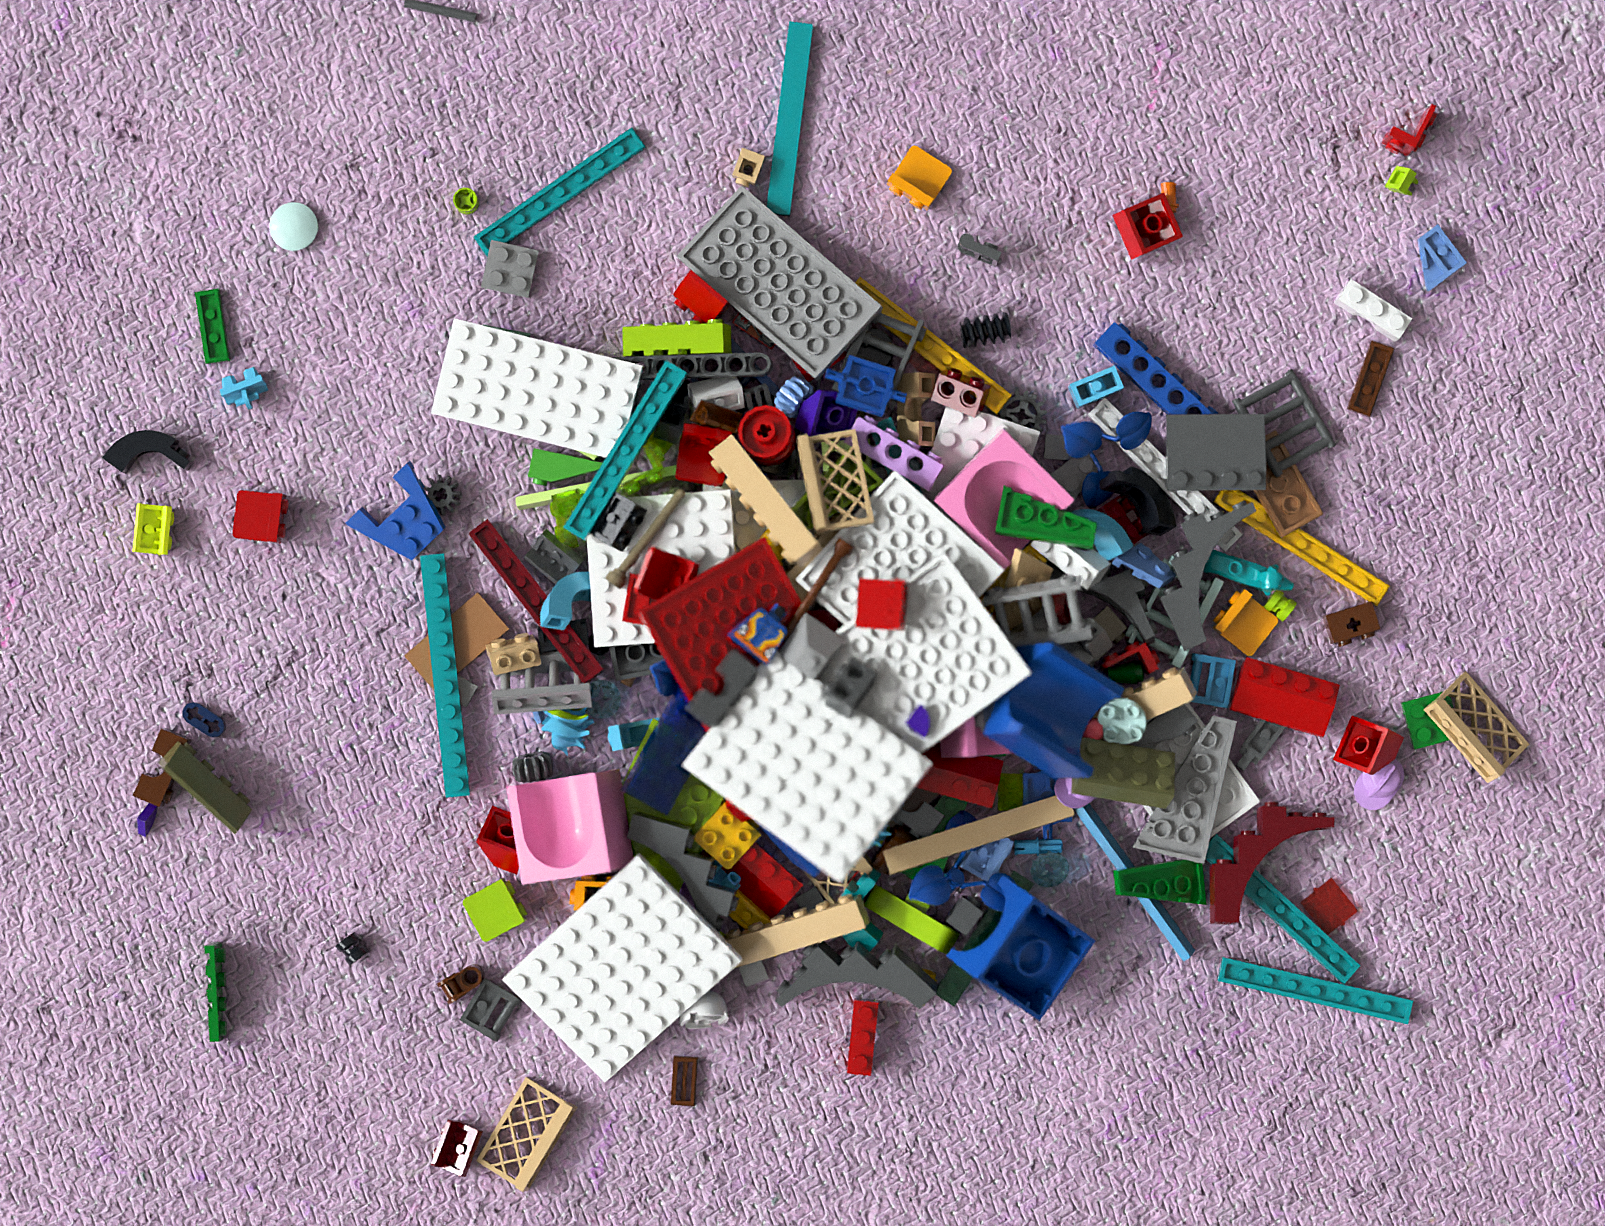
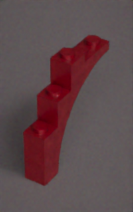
M1264 802V806L1257 808V835H1255V831L1247 830L1240 831L1241 835L1233 837L1234 864H1231L1230 859H1218L1217 863L1210 865V924L1235 925L1239 923L1241 902L1246 885L1262 859L1277 845L1294 835L1333 828L1334 817H1327V813H1312V817H1303L1302 812H1289L1288 816H1286V806H1279V802Z

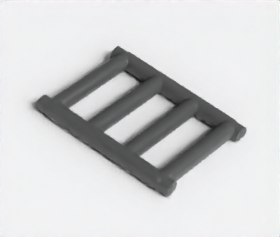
M1293 369L1288 370L1285 373L1286 376L1242 400L1236 398L1232 401L1238 414H1249L1247 407L1291 384L1298 397L1264 415L1265 425L1302 405L1310 418L1265 441L1266 463L1276 478L1283 474V470L1326 447L1329 449L1336 446L1332 435ZM1314 426L1316 427L1322 439L1277 462L1271 449Z

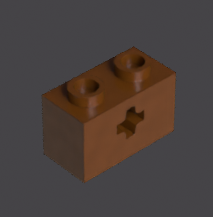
M1372 601L1322 616L1330 643H1337L1338 647L1353 643L1351 638L1361 636L1362 640L1375 636L1374 631L1381 629ZM1350 618L1351 621H1357L1358 624L1354 627V631L1352 628L1347 629L1346 624L1350 623Z

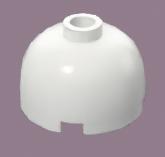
M707 991L679 1018L680 1025L683 1026L685 1024V1028L704 1029L710 1028V1023L718 1021L719 1025L724 1024L728 1021L729 1016L726 1002L722 996L714 991Z

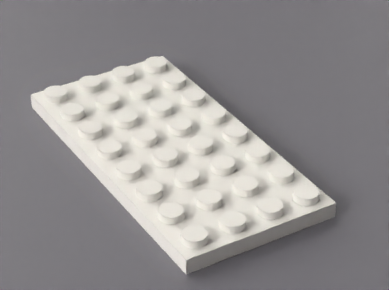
M454 318L431 413L607 457L631 418L643 366Z

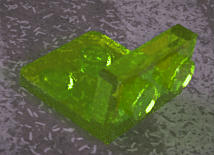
M650 442L642 446L653 469L620 484L618 487L622 494L626 492L628 495L634 494L641 490L640 485L648 481L650 484H653L663 479L662 474L666 473L662 462L666 460L658 445L653 447Z

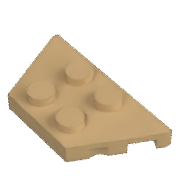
M1015 548L1004 588L1050 581L1053 569L1032 555H1028L1021 549ZM1039 596L1027 598L1031 617L1042 608ZM1017 600L1003 602L1010 630L1022 623Z

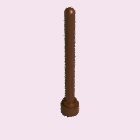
M840 537L834 543V554L786 626L787 633L782 642H786L804 614L808 612L842 558H846L847 555L850 556L855 547Z

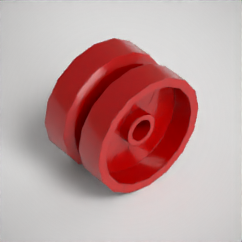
M767 405L755 407L747 412L740 421L738 429L739 441L749 457L758 464L766 466L780 464L788 459L794 451L796 444L795 429L785 413L778 408Z

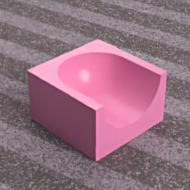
M1003 428L934 497V501L1005 570L1012 562L1015 548L1022 550L1030 540L995 534L1003 486L1012 488V491L1029 495L1032 499L1044 504H1051L1061 511L1068 507L1074 499Z
M620 769L507 787L522 884L614 871L624 868L634 859L631 839L627 838L629 825Z

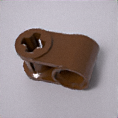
M471 964L459 972L453 973L436 985L442 988L448 998L447 1003L451 1004L481 984L485 978V972L481 966ZM468 970L477 972V982H470L467 979Z

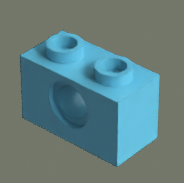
M1112 366L1071 383L1068 389L1076 408L1079 409L1122 391L1124 386L1116 367Z

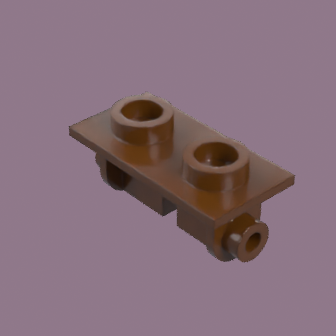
M701 399L690 421L711 428H722L731 431L732 435H736L740 425L739 420L743 414Z

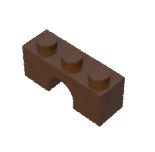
M161 728L151 751L164 757L178 741L182 745L186 742L190 745L192 739L166 728ZM165 771L157 777L148 773H142L133 796L155 806L164 807L165 803L169 804L174 791L171 788L175 780Z

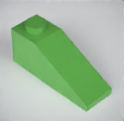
M534 448L528 477L533 479V484L547 486V482L556 483L598 472L603 463Z

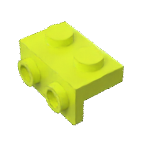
M137 504L132 552L167 555L168 550L172 546V537L169 536L170 526L174 523L172 506Z

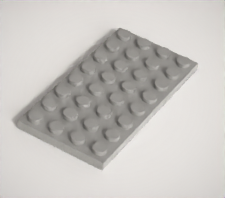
M742 185L676 256L816 380L825 373L883 309L878 302Z

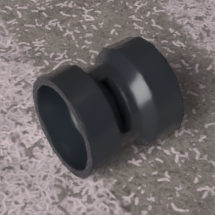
M355 932L335 946L339 952L346 956L345 960L349 966L369 952L365 945L360 944L359 937Z

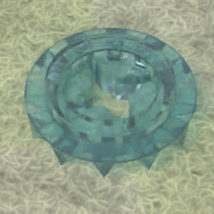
M597 680L590 683L592 698L599 697L600 689H602L604 696L612 698V700L604 703L603 710H601L599 702L592 701V707H588L586 712L598 719H605L614 715L621 703L618 688L606 680Z
M1051 851L1043 855L1039 854L1035 861L1032 860V867L1030 869L1032 879L1042 887H1055L1061 884L1069 873V864L1066 857L1062 856L1059 852L1052 853ZM1046 863L1053 866L1054 874L1046 870Z

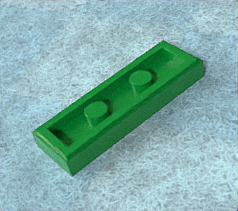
M220 289L195 292L205 364L231 361Z

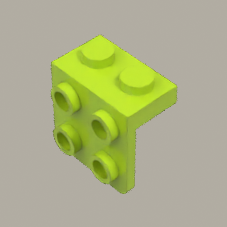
M505 878L496 881L463 900V906L484 942H488L527 921L525 916L528 913L522 902H517L513 895L516 893L511 881L506 882Z

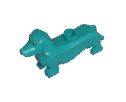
M1214 549L1203 570L1204 573H1214L1239 584L1249 586L1261 592L1263 591L1267 596L1273 590L1289 591L1294 588V583L1279 572L1278 565H1271L1267 568Z

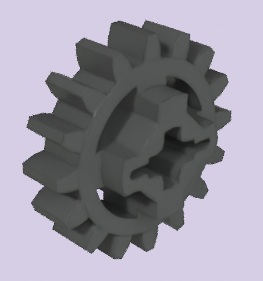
M1015 390L1014 397L1009 399L998 414L1000 415L999 418L1010 419L1011 422L1022 426L1034 424L1032 429L1038 430L1041 433L1043 430L1039 425L1046 424L1047 421L1042 419V416L1047 414V411L1040 410L1044 403L1043 401L1036 403V394L1030 398L1028 397L1027 390L1023 396L1020 395L1018 390ZM1020 401L1018 407L1007 409L1008 405L1012 402ZM1029 403L1034 407L1037 415L1031 414L1028 409ZM1022 410L1024 411V416L1030 419H1023L1019 423L1017 422L1018 418L1011 414H1018Z

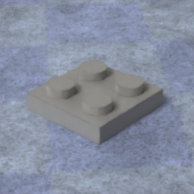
M491 240L481 287L528 298L539 251Z

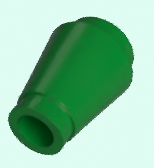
M1136 661L1109 667L1108 677L1117 683L1138 685V682L1144 681L1142 662L1136 663Z

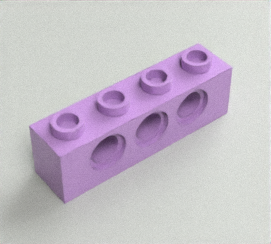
M865 415L864 419L858 417L852 429L856 430L860 452L930 491L944 467L940 463L942 458L930 451L928 455L920 452L921 446L909 439L906 443L897 439L900 434L888 427L885 431L876 427L878 422ZM873 432L878 433L881 437V442L876 447H872L868 443V436ZM847 437L844 443L852 447V439ZM895 444L902 448V455L897 459H893L889 455L890 447ZM914 457H920L923 460V468L919 471H914L910 467V461Z

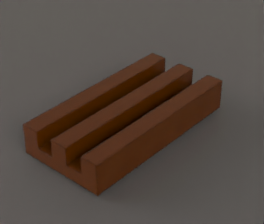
M673 1056L671 1105L695 1106L698 1057ZM678 1061L683 1062L681 1100H676ZM688 1062H693L690 1101H686Z

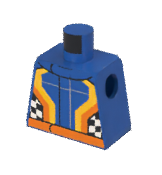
M775 604L769 613L762 608L756 609L727 635L760 664L768 665L787 633V630L780 624V621L787 612L778 604Z

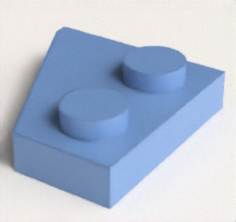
M1438 224L1417 239L1427 291L1433 289L1467 263Z
M1142 543L1116 556L1112 562L1118 568L1123 564L1133 569L1132 575L1146 580L1149 584L1159 589L1172 582L1176 576L1166 563L1162 562L1152 553L1150 548Z

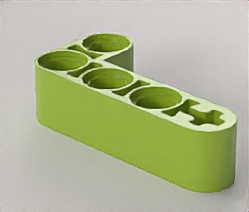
M876 884L864 902L866 908L947 955L960 935L956 930L937 921L926 913H922Z

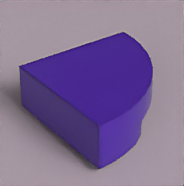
M919 704L905 724L924 739L930 730V718L926 708Z
M148 803L138 816V834L147 836L155 821L158 806Z

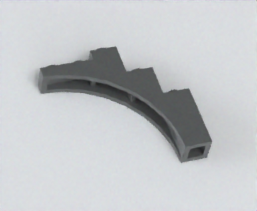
M1246 500L1232 506L1234 511L1224 514L1223 510L1210 516L1211 521L1207 522L1204 514L1198 516L1197 511L1183 517L1185 522L1180 525L1192 551L1188 552L1187 549H1183L1174 553L1175 559L1170 561L1182 588L1178 589L1176 585L1163 591L1164 596L1160 597L1184 651L1207 641L1201 624L1198 605L1200 581L1205 564L1213 548L1223 535L1239 521L1256 512L1253 502L1247 504Z
M1045 557L1047 560L1046 564L1053 569L1050 580L1060 579L1062 576L1067 575ZM1108 568L1100 582L1088 590L1081 586V589H1077L1078 592L1095 596L1112 605L1137 629L1144 643L1147 645L1155 643L1154 634L1158 633L1153 620L1148 621L1145 613L1148 612L1144 599H1139L1145 596V587L1148 585L1146 580L1132 575L1133 569L1108 578L1111 576Z
M635 812L632 816L627 838L654 850L676 869L688 887L696 911L720 933L724 918L720 916L728 917L732 911L735 912L739 897H736V889L709 882L714 880L717 866L714 865L715 858L687 851L688 848H692L695 834H692L693 827L642 812Z
M825 941L806 946L803 949L802 964L793 972L794 977L791 980H784L777 987L776 991L778 993L775 1002L783 1007L796 996L812 988L830 983L857 982L888 989L904 997L918 1009H921L937 994L938 983L897 945L892 950L886 949L877 959L860 942H857L853 947L851 945L847 946L839 955Z

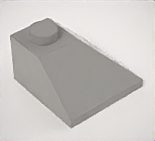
M805 613L779 652L781 653L780 656L811 680L819 681L846 640Z

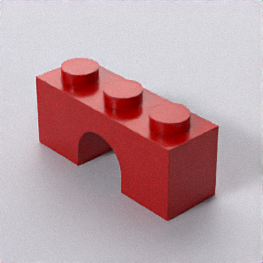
M854 998L847 1074L871 1076L878 1000Z

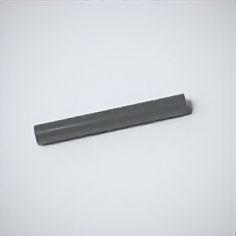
M405 0L404 3L405 8L474 23L477 18V13L419 0Z

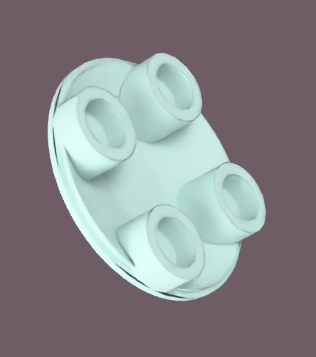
M291 202L280 206L273 213L270 220V233L273 240L280 247L290 251L301 250L309 246L314 241L319 230L315 214L309 207L301 203Z
M1115 698L1102 706L1098 715V722L1103 725V737L1108 742L1130 744L1141 739L1147 726V719L1143 709L1136 702L1127 698Z

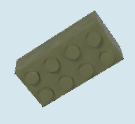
M1082 737L1080 744L1081 760L1092 766L1094 771L1091 777L1072 778V794L1167 808L1175 794V752Z

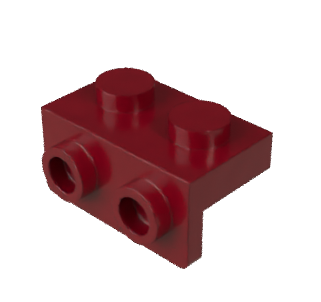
M448 1119L442 1127L438 1146L433 1151L431 1165L441 1167L461 1177H466L483 1131L460 1120Z

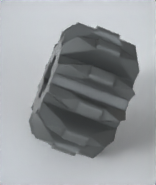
M437 475V483L432 478H429L428 482L432 486L430 488L425 486L423 489L428 492L427 496L429 500L433 501L437 511L440 508L441 516H445V508H448L451 513L455 512L451 506L452 503L460 506L461 502L454 498L462 496V492L453 491L459 487L457 482L449 486L452 481L451 477L448 476L443 483L442 475ZM443 489H445L446 492L444 494L447 495L446 500L441 499L440 502H438V497L435 496L437 491L442 492Z
M543 751L519 755L513 759L512 771L515 780L518 782L531 783L545 780L553 775V761L550 753Z

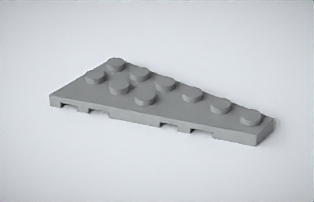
M1211 716L1175 775V794L1166 809L1155 808L1133 844V848L1197 863H1205L1237 721Z

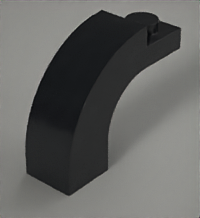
M153 430L136 431L121 437L102 457L125 474L139 457L151 452L162 453L187 471L194 464L189 460L191 455L180 447L175 450V447L180 442L179 440L165 433Z
M1131 466L1123 472L1119 470L1112 471L1108 476L1099 481L1101 490L1121 494L1133 503L1140 516L1143 533L1162 536L1177 527L1174 511L1168 497L1159 484L1144 471Z

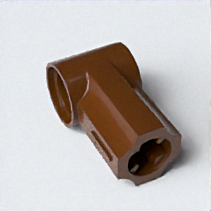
M894 825L890 829L892 835L885 839V844L871 861L872 865L883 874H890L883 855L884 850L918 840V838L899 825Z

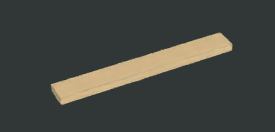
M1055 795L884 850L883 855L890 875L1073 817L1075 814L1073 808L1062 804Z

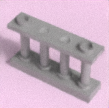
M1068 574L1060 579L1004 589L1002 587H994L984 594V606L994 605L998 626L1015 650L1020 645L1045 643L1057 645L1092 639L1094 628L1092 620L1085 621L1082 619L1076 590L1081 589L1082 575ZM1066 592L1072 617L1070 624L1061 625L1058 623L1051 594ZM1042 596L1048 622L1046 628L1037 629L1033 626L1027 598ZM1018 601L1024 626L1022 632H1010L1003 602Z
M558 651L540 652L541 665L495 675V677L501 676L500 690H492L494 715L592 707L590 683H582ZM573 671L574 684L559 685V672ZM549 673V686L535 687V674ZM525 675V688L510 689V676Z

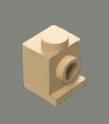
M742 148L732 174V178L736 179L735 183L749 188L750 184L755 186L764 164L765 156ZM747 166L753 170L749 175L743 172V169Z

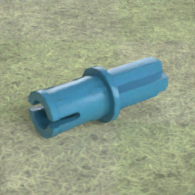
M1036 837L1033 840H1014L1015 855L1037 854L1039 856V854L1061 853L1063 850L1062 839H1039V837Z

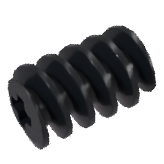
M1003 312L1001 320L997 313L993 314L992 321H990L988 315L983 316L982 322L978 316H974L972 324L968 317L964 318L963 325L960 323L963 347L967 348L968 341H971L973 347H976L979 339L983 346H986L987 338H990L992 344H996L997 337H1000L1002 343H1005L1008 335L1011 339L1010 321L1007 312Z

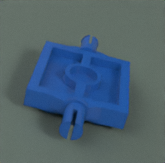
M852 355L848 356L845 369L841 373L829 368L826 371L825 379L838 382L839 390L835 403L882 417L884 415L886 404L890 399L904 403L907 393L893 389L896 369Z
M1044 771L1023 773V806L1055 796L1054 787L1058 778H1053ZM1072 817L1043 826V839H1047V830L1048 839H1053V824L1072 822Z

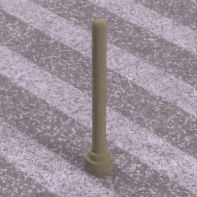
M678 489L619 568L609 571L605 577L606 580L618 589L623 587L626 583L624 581L627 577L626 573L686 495L685 490Z

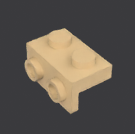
M518 634L514 639L510 640L503 638L491 641V644L485 645L494 675L541 665L538 644L533 634Z

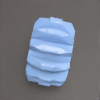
M794 376L790 380H786V383L781 386L780 391L776 393L777 397L774 403L776 408L784 412L787 417L796 418L800 404L812 396L815 391L807 380Z

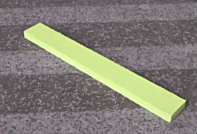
M676 465L626 475L617 491L675 480ZM591 482L518 496L515 498L516 505L520 511L580 499Z

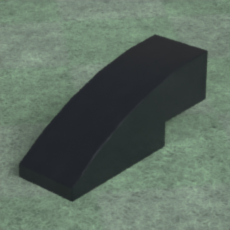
M684 380L655 427L654 438L677 445L683 432L684 416L688 409L689 394L687 384H690V381Z

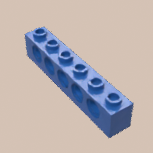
M1114 322L1093 344L1102 355L1166 414H1188L1190 408L1197 409L1200 414H1219L1211 406L1206 408L1200 402L1202 399L1200 395L1193 389L1188 391L1182 385L1184 381L1176 373L1170 374L1165 369L1166 364L1159 357L1155 356L1153 358L1147 352L1148 347L1139 339L1135 341L1129 336L1130 330L1122 323L1118 325ZM1125 342L1129 346V353L1125 355L1120 354L1116 348L1117 344ZM1136 359L1146 361L1147 368L1145 371H1138L1135 368L1134 362ZM1153 376H1162L1165 381L1164 386L1161 388L1155 387L1152 383ZM1172 392H1179L1181 394V404L1171 402L1170 394Z

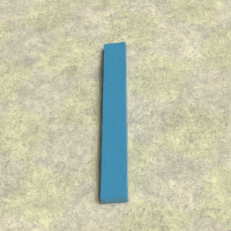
M1090 803L1081 808H1073L1117 870L1135 867ZM1137 897L1182 961L1189 959L1195 952V949L1160 900Z

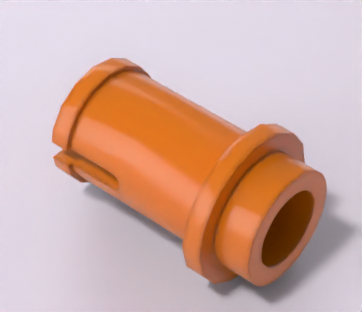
M1161 183V193H1165L1172 212L1176 213L1177 208H1179V204L1176 203V183Z

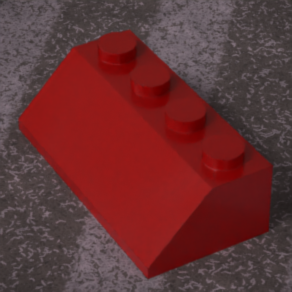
M1246 657L1240 666L1230 710L1323 738L1335 708L1340 684Z
M935 743L920 754L931 762L932 765L915 787L992 808L999 785L1003 760L985 755L941 758L940 743Z
M756 841L730 869L721 867L727 874L735 872L741 877L739 882L741 886L738 889L771 919L781 911L803 886L801 881ZM705 850L701 852L702 855L712 857Z

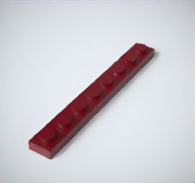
M487 519L470 531L468 534L581 682L589 683L604 672V669L569 624L564 630L541 627V609L547 595L490 521Z

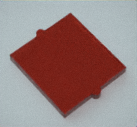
M1332 878L1328 879L1320 887L1313 888V892L1300 902L1320 929L1327 935L1340 925L1344 926L1345 921L1358 912Z

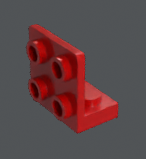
M860 578L855 626L857 628L905 631L909 582L903 579Z

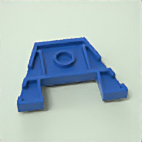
M409 460L393 478L410 496L381 524L363 507L346 524L402 556L413 560L446 526L433 501L429 500L423 489L425 486L421 479L417 478L413 470L414 466Z

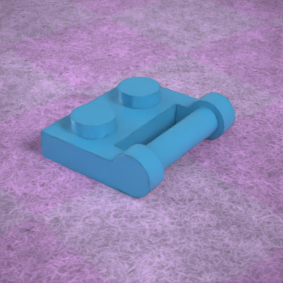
M1192 653L1191 660L1193 661L1190 680L1197 694L1203 663H1209L1210 665L1204 697L1197 696L1196 694L1195 698L1189 702L1228 708L1236 660Z

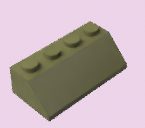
M178 741L158 762L159 765L231 832L236 834L252 811L248 805L250 800L240 791L238 794L230 789L233 784L223 775L218 778L212 772L215 768L207 760L203 759L202 762L194 756L197 751L187 742L182 745Z

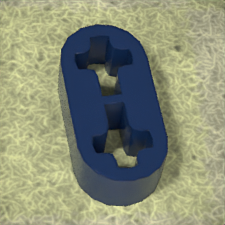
M191 702L183 708L182 716L184 720L207 736L219 737L225 732L226 723L224 719L202 704ZM198 707L197 713L203 716V719L200 720L196 717L190 719L191 713L188 712L189 709ZM206 720L210 722L217 720L220 730L211 733V727L205 723Z

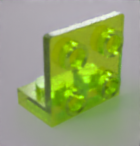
M579 488L551 495L552 503H550V511L552 516L555 517L557 524L554 527L556 538L561 543L572 548L579 547L577 536L563 527L572 514L571 510L574 511L585 491Z

